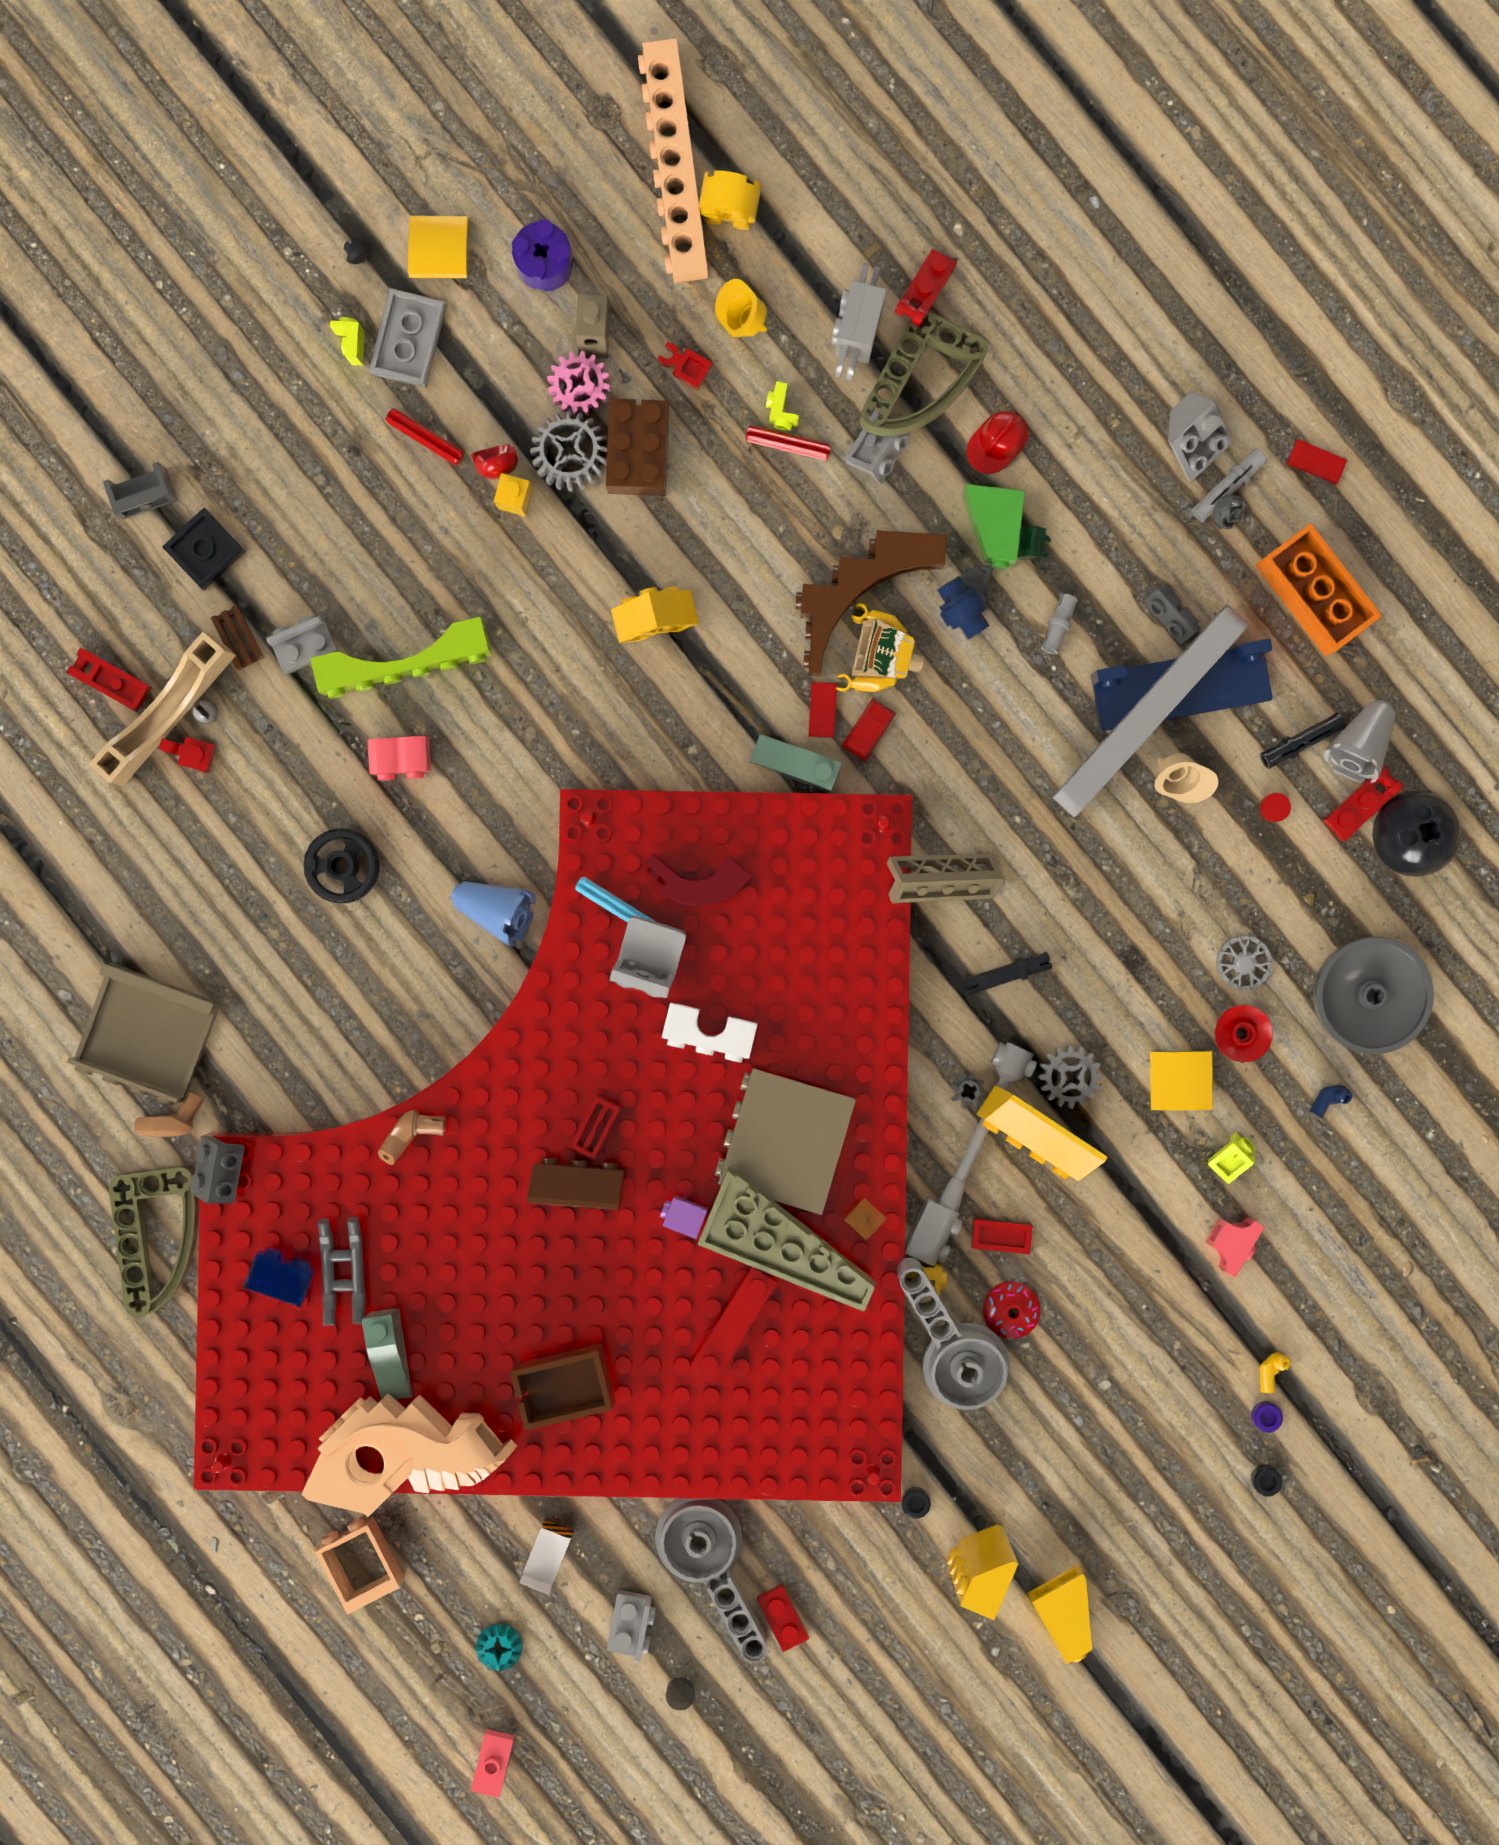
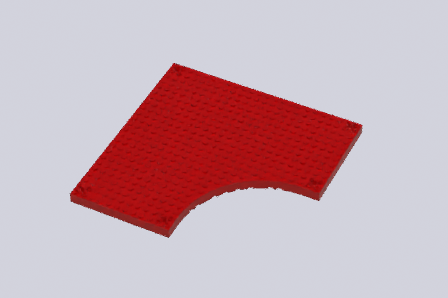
M560 789L557 876L548 924L535 960L517 995L496 1025L469 1055L442 1078L408 1100L379 1114L345 1125L306 1132H210L202 1135L213 1136L226 1144H241L245 1149L235 1202L232 1204L206 1203L199 1199L194 1490L303 1492L321 1454L317 1448L323 1442L319 1438L360 1397L366 1401L371 1396L377 1403L382 1400L366 1350L363 1325L352 1324L353 1291L336 1292L337 1310L335 1311V1325H323L322 1257L317 1221L322 1218H328L334 1239L333 1250L350 1249L347 1219L356 1216L359 1218L363 1236L362 1248L366 1291L365 1316L370 1312L399 1308L413 1396L395 1400L406 1408L420 1395L452 1427L462 1412L480 1413L484 1417L483 1421L502 1444L511 1439L517 1445L514 1451L496 1470L475 1485L461 1486L459 1490L446 1488L444 1491L431 1489L429 1493L415 1491L407 1478L393 1493L901 1502L904 1291L896 1272L899 1262L905 1259L911 902L892 903L888 894L895 879L887 865L889 857L911 856L912 795ZM655 853L679 875L689 879H703L714 874L727 858L731 856L752 877L736 894L720 903L708 906H690L673 901L663 895L660 891L667 882L663 879L659 883L648 874L649 866L645 862ZM900 867L903 874H911L910 869ZM581 877L591 880L655 922L685 931L687 937L667 998L652 997L646 994L645 991L636 988H624L619 986L617 982L610 981L611 972L619 957L628 923L576 891L575 886ZM673 1002L700 1009L698 1026L704 1034L709 1036H715L724 1031L728 1016L756 1022L757 1028L749 1059L743 1058L742 1063L725 1059L726 1053L714 1051L712 1056L696 1052L697 1046L685 1044L684 1049L667 1045L668 1039L662 1038L670 1003ZM752 1068H756L757 1070L853 1097L856 1099L822 1215L775 1202L876 1281L875 1289L866 1309L861 1311L762 1271L778 1281L715 1385L689 1370V1367L752 1266L697 1244L721 1187L718 1184L720 1177L716 1176L715 1172L719 1158L726 1159L729 1148L723 1147L728 1129L732 1131L735 1129L737 1119L732 1118L736 1101L743 1102L746 1092L740 1089L745 1072L751 1074ZM595 1094L623 1108L597 1159L594 1161L568 1147ZM598 1103L577 1144L578 1146L582 1147L603 1107L602 1104ZM608 1109L588 1151L593 1152L614 1110ZM416 1110L420 1115L446 1117L444 1136L418 1134L393 1165L386 1163L379 1157L378 1151L397 1121L406 1112ZM541 1157L559 1158V1164L571 1165V1160L589 1161L588 1166L600 1167L601 1162L619 1163L618 1168L625 1169L622 1205L618 1210L527 1203L533 1164L541 1162ZM675 1195L708 1208L696 1239L663 1226L665 1219L660 1217L666 1200L672 1202ZM351 1261L334 1262L335 1280L352 1279ZM602 1343L616 1399L613 1409L524 1431L518 1403L522 1397L516 1398L510 1375L514 1365ZM369 1446L356 1449V1458L361 1468L374 1474L383 1472L384 1459L377 1449Z

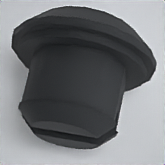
M353 237L351 238V244L348 241L344 244V250L348 254L346 260L350 264H359L366 260L370 249L367 245H362L358 238Z

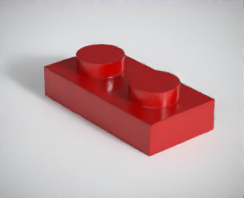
M783 1583L757 1596V1602L783 1652L809 1640V1635Z

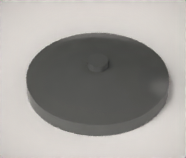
M1363 937L1341 945L1328 956L1317 974L1313 999L1318 1020L1324 1030L1336 1042L1360 1053L1384 1054L1407 1045L1422 1031L1432 1011L1434 989L1428 968L1411 948L1388 938Z

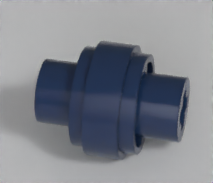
M960 576L937 589L945 602L939 608L941 610L940 616L947 627L951 626L952 630L960 627L968 640L990 626L982 614L987 609L985 604L987 600L980 589L976 590L975 586L967 589Z

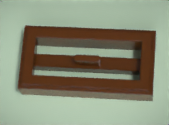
M234 605L231 607L232 609L224 610L220 615L211 617V620L223 644L236 655L232 660L235 668L241 670L265 657L239 606ZM234 615L255 654L250 657L231 619ZM224 620L244 658L242 662L222 624Z

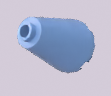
M468 881L456 885L451 895L455 909L501 942L512 947L515 946L514 940L520 942L526 934L534 915L533 912L529 911L531 903L536 905L535 894L528 890Z

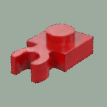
M667 342L665 347L673 353V356L665 359L659 355V364L666 368L675 367L673 377L698 391L712 368V362L688 348L682 355L673 343Z

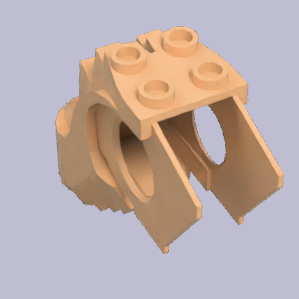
M389 1393L379 1403L371 1396L366 1401L360 1397L319 1438L323 1442L317 1448L321 1454L302 1495L308 1501L364 1513L369 1517L407 1478L414 1490L418 1492L429 1493L431 1489L444 1491L446 1488L459 1490L461 1486L475 1485L489 1476L507 1459L517 1445L511 1439L502 1444L483 1421L484 1417L480 1413L462 1412L452 1427L420 1395L406 1408ZM363 1446L377 1449L384 1459L383 1472L374 1474L361 1468L356 1458V1449Z

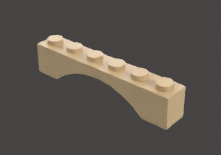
M203 631L184 652L173 676L156 699L135 721L108 741L91 760L89 765L108 783L124 786L157 748L161 740L170 733L236 655L217 637Z

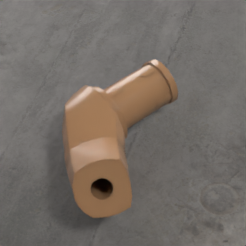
M187 1091L175 1114L138 1117L134 1124L135 1132L139 1136L173 1137L188 1134L193 1129L192 1120L204 1099Z
M416 1110L406 1112L386 1137L378 1151L379 1157L386 1163L393 1165L418 1134L444 1136L446 1117L420 1115Z

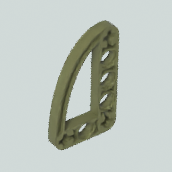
M930 311L923 321L926 325L919 336L915 334L918 326L912 323L913 319L910 318L862 409L859 418L861 427L871 434L897 436L917 430L933 421L957 400L976 375L988 351L986 341L980 336ZM942 333H950L954 336L955 342L945 343L940 335ZM962 340L964 341L961 349H959L958 346L960 341ZM908 342L913 343L918 351L911 354L907 353L902 345ZM926 345L966 364L963 371L950 387L931 404L911 415L888 419ZM972 347L978 349L975 355L970 353ZM894 365L901 366L906 374L900 377L895 376L890 371V368ZM883 388L889 389L893 393V398L890 400L882 399L878 391ZM877 406L880 408L878 417L874 422L870 421L869 417Z
M188 1166L126 1173L115 1177L109 1184L126 1311L134 1317L149 1315L168 1303L179 1290L189 1270L197 1239L199 1198L191 1194L190 1182L195 1171ZM180 1172L182 1176L188 1177V1182H185L183 1187L180 1182L168 1184V1179L179 1176ZM150 1175L156 1176L160 1181V1187L157 1191H150L146 1187V1179ZM124 1180V1184H130V1190L126 1191V1200L132 1198L133 1203L128 1202L120 1205L119 1201L125 1200V1193L122 1190L119 1191L118 1185H121ZM182 1193L183 1226L178 1257L167 1284L155 1297L141 1199ZM125 1208H129L135 1213V1220L132 1224H126L122 1221L121 1213ZM128 1237L138 1240L139 1249L136 1253H131L126 1249L125 1241ZM132 1266H138L142 1269L143 1278L141 1281L135 1282L130 1278L129 1270ZM142 1285L145 1286V1289L140 1290L139 1294L138 1289L133 1292L131 1290V1288H137ZM139 1295L141 1300H146V1305L142 1309H140L139 1305H134V1300L138 1299Z

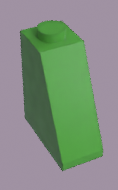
M966 484L963 491V499L984 563H990L991 567L995 569H1008L1009 566H1013L1017 561L1025 491Z

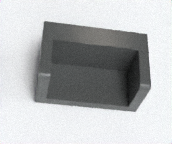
M159 462L152 464L154 471L121 483L114 484L109 479L103 481L115 515L125 520L178 501L167 469Z

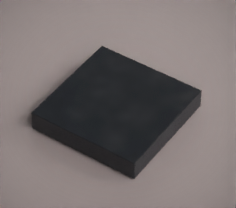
M205 508L199 511L162 546L202 590H206L246 552Z

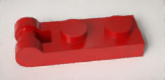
M932 248L907 291L898 302L894 313L901 317L906 315L913 319L912 323L920 327L955 270L957 262ZM910 303H913L914 305L918 306L919 309L912 306Z
M80 647L76 653L78 656L73 666H69L66 673L138 712L152 687ZM89 663L93 664L89 674H86L84 671Z
M1384 764L1381 775L1375 782L1371 783L1372 779H1366L1364 783H1361L1322 820L1341 841H1346L1404 787L1399 779L1394 780L1389 774L1390 770ZM1379 781L1386 788L1381 793L1374 787Z

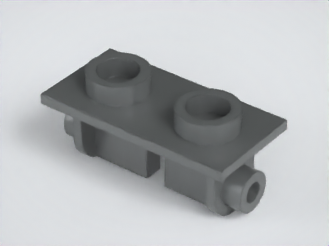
M1163 584L1144 600L1150 611L1160 620L1169 634L1180 645L1201 629L1198 625L1200 621L1195 618L1187 607L1181 611L1176 608L1182 601L1170 586L1167 588Z

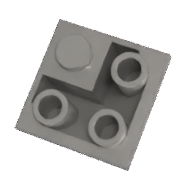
M1191 391L1170 411L1168 441L1186 479L1192 482L1233 442L1215 402Z

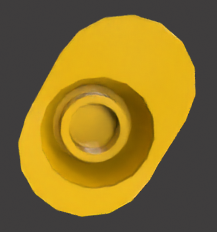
M732 279L726 282L716 298L715 313L718 321L734 338L740 336L751 337L759 331L766 332L768 328L764 323L767 316V308L764 302L742 280Z

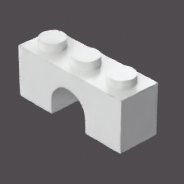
M670 1003L662 1038L668 1039L667 1045L684 1049L685 1044L697 1046L696 1052L712 1056L714 1051L726 1053L725 1059L742 1063L743 1058L749 1059L757 1028L756 1022L728 1016L724 1031L718 1035L709 1036L704 1034L698 1026L700 1009L678 1003Z

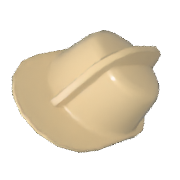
M1176 753L1168 757L1159 756L1157 759V778L1155 779L1154 787L1162 795L1180 802L1197 803L1209 798L1218 787L1216 773L1205 766L1197 764L1190 756L1184 753Z

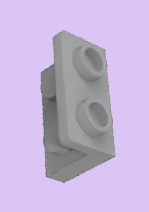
M874 410L869 420L874 422L879 412ZM863 429L844 460L848 465L870 474L876 482L882 484L886 476L892 472L894 463L900 453L908 446L911 435L906 433L897 436H879Z
M309 615L299 620L300 624L291 628L288 626L280 627L272 632V636L266 638L268 644L273 647L284 674L287 675L310 665V658L339 651L326 620L321 616Z
M618 1590L606 1651L635 1656L634 1662L640 1663L641 1654L648 1653L651 1636L645 1635L647 1625L653 1626L656 1607H651L652 1596Z

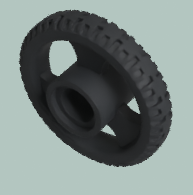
M346 828L331 829L317 836L309 845L304 857V875L308 885L322 899L340 904L351 903L366 896L374 887L379 876L380 860L376 848L363 834ZM345 838L346 846L343 851H334L326 859L319 857L317 854L326 843L335 839ZM361 851L366 852L369 861V870L364 882L358 881L355 877L359 871V862L355 856ZM341 858H345L348 863V868L343 874H339L336 870V862ZM322 872H326L332 879L343 881L345 887L343 894L334 893L326 889L319 882L317 876Z

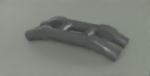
M353 1216L347 1219L350 1247L347 1250H333L334 1239L329 1219H319L317 1224L322 1257L323 1325H335V1311L337 1310L336 1292L353 1291L352 1324H362V1318L365 1317L366 1291L362 1248L363 1236L359 1218ZM351 1261L352 1279L335 1280L334 1262Z

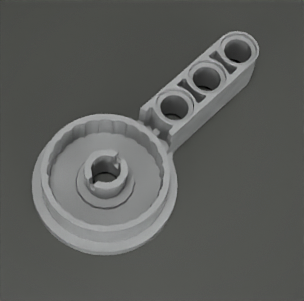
M914 1258L903 1259L897 1266L896 1273L899 1282L931 1336V1341L925 1350L922 1361L923 1376L929 1390L940 1401L957 1409L973 1410L988 1405L1002 1392L1009 1375L1010 1360L1004 1343L997 1334L984 1326L957 1322L950 1314L921 1263ZM909 1272L918 1273L913 1279H905L906 1274ZM924 1296L932 1297L927 1303L919 1302ZM938 1320L946 1321L945 1324L940 1327L933 1326L934 1323ZM965 1363L967 1367H973L974 1369L968 1374H963L962 1371L964 1369L962 1365Z
M678 1498L664 1510L657 1524L655 1544L660 1560L675 1576L686 1581L707 1584L706 1589L744 1659L750 1663L762 1661L767 1654V1636L733 1573V1566L742 1547V1529L737 1515L721 1499ZM693 1534L703 1537L706 1543L703 1546L693 1545L691 1542ZM729 1588L734 1594L726 1598L722 1597L719 1591ZM737 1614H743L748 1619L744 1623H737L733 1620V1617ZM751 1640H757L761 1643V1646L751 1649L747 1646V1643Z

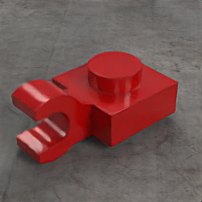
M185 737L183 745L162 739L159 746L161 751L180 756L178 765L209 773L216 745Z

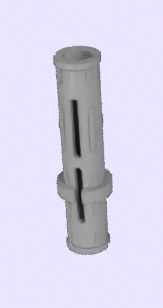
M1255 448L1238 466L1233 465L1229 469V474L1195 507L1190 509L1192 515L1199 522L1204 523L1222 498L1232 495L1241 485L1245 486L1250 482L1249 478L1263 464L1267 463L1265 455Z

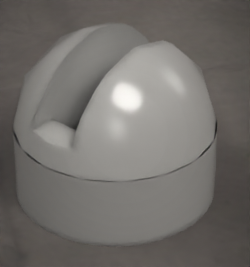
M200 700L193 706V716L197 721L209 724L217 718L218 708L209 700ZM200 706L210 713L208 717H205L198 710Z

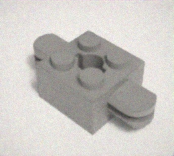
M863 263L859 282L852 280L850 290L844 289L839 312V317H842V319L838 317L836 319L831 344L836 346L835 356H839L835 377L841 378L846 358L851 359L846 380L852 381L857 361L869 364L887 290L876 286L881 268L879 266L874 267L869 285L865 284L869 264Z

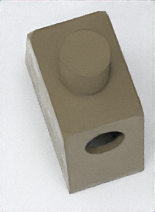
M578 295L576 341L579 355L581 351H584L587 358L594 354L596 358L608 359L611 302L608 296ZM586 339H594L598 342L588 343Z

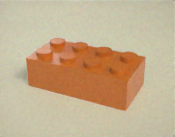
M1311 523L1255 565L1325 657L1336 652L1382 617L1378 609Z

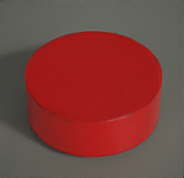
M1268 794L1260 802V814L1269 822L1282 821L1290 814L1291 803L1284 794Z

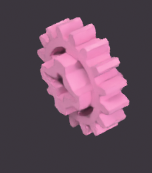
M572 351L569 352L568 360L560 356L559 361L561 365L559 367L551 366L555 376H547L548 383L554 385L548 388L550 395H556L553 398L554 405L557 406L562 403V412L566 413L569 409H572L574 417L581 410H583L585 416H589V408H593L598 412V402H607L603 392L611 391L610 385L605 383L610 380L609 373H602L605 370L604 363L601 362L596 365V356L593 354L589 359H586L584 351H581L579 357L576 358ZM593 373H595L598 378V387H596L595 384L591 382V379L593 378ZM582 380L584 381V386L578 385L577 388L574 387V382L580 383ZM561 381L567 386L565 396L560 390Z

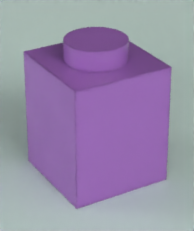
M674 1195L672 1202L666 1200L660 1217L665 1219L664 1227L696 1239L708 1208Z

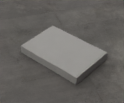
M390 288L369 373L426 388L447 303Z

